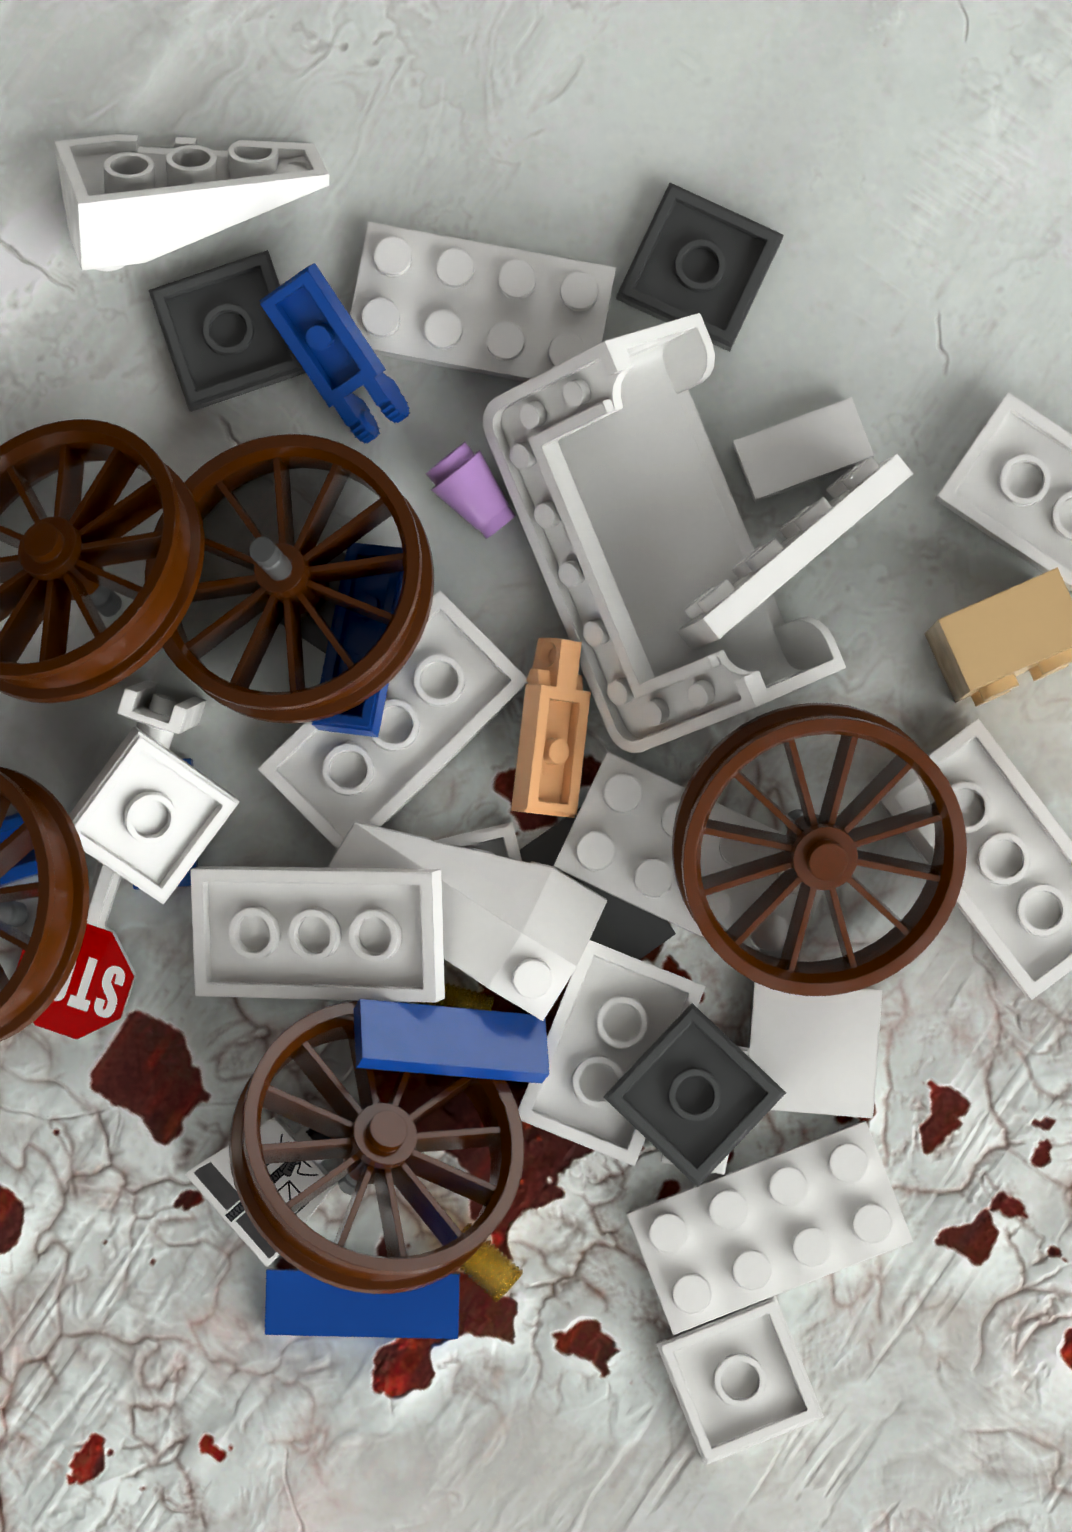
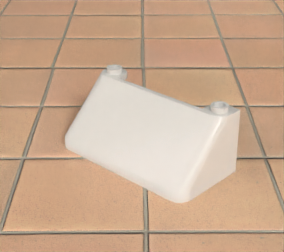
M700 313L606 340L495 397L487 404L483 414V428L486 439L569 640L582 642L579 664L607 732L617 746L630 753L644 752L736 716L846 668L835 639L828 627L811 617L798 618L785 624L773 594L720 639L692 651L677 633L681 627L691 620L684 610L712 586L716 587L726 579L731 584L735 583L738 577L733 573L732 569L754 551L752 542L688 390L701 384L710 376L715 362L713 344Z

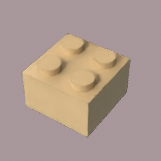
M1058 567L940 618L928 629L925 637L955 703L971 696L975 706H980L1009 693L1011 689L1019 686L1016 676L1029 671L1033 681L1060 671L1072 663V598Z

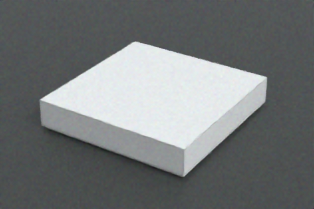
M134 726L69 813V816L79 834L84 852L164 905L240 801L232 793Z
M753 981L748 1045L750 1050L748 1057L786 1092L771 1110L873 1118L882 990L861 989L831 996H802L773 990Z
M776 1296L656 1342L704 1466L824 1418Z

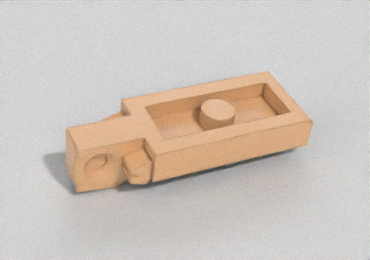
M538 638L533 666L527 677L528 684L525 685L511 811L575 818V815H577L591 692L583 690L582 675H578L582 642L561 638Z

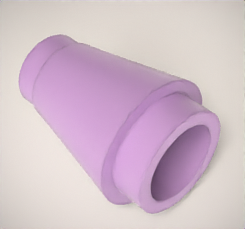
M466 442L458 446L426 473L435 485L431 491L475 529H479L486 539L516 516L508 506L509 503L481 451L479 450L474 454Z

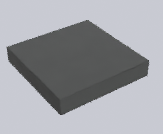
M669 183L621 284L616 300L666 323L700 313L712 344L730 352L784 235Z
M268 250L149 290L190 412L306 373L260 305L261 302L259 300L280 286Z
M691 1003L603 1098L698 1187L786 1092Z

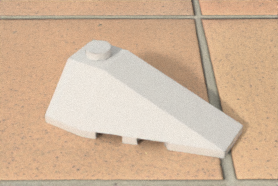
M123 134L55 141V154L70 240L82 271L96 269L107 272L119 270L125 265L146 263L329 186V173L314 143L238 140L232 143L228 150H211L198 146L197 138L176 137L174 148L139 146L138 135Z
M357 821L354 822L327 868L441 869L444 959L488 989L542 1021L577 968L607 903L606 898L550 865L515 860L475 848L471 850L432 841L427 837Z

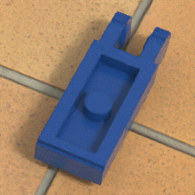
M315 263L306 267L259 300L261 302L260 305L328 407L334 406L346 426L350 428V432L360 442L368 444L380 434L378 422L370 413V409L364 400L353 393L361 386L365 387L375 404L380 407L381 412L390 422L393 421L394 424L399 423L409 416L410 408L408 407V402L401 394L399 387L393 379L383 373L386 370Z

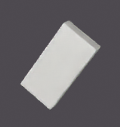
M852 397L736 439L732 443L754 503L861 464L871 456L874 457Z

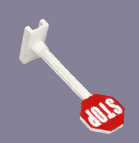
M149 680L125 688L117 713L137 721L136 728L168 750L174 733L180 734L199 724L207 701L194 696L178 703L173 698L157 694L156 691L159 684ZM99 861L89 887L87 926L76 963L57 997L33 1022L35 1026L76 1040L123 1017L137 975L115 931L107 926V920L122 876ZM23 949L17 967L19 966L21 959L25 953V950Z

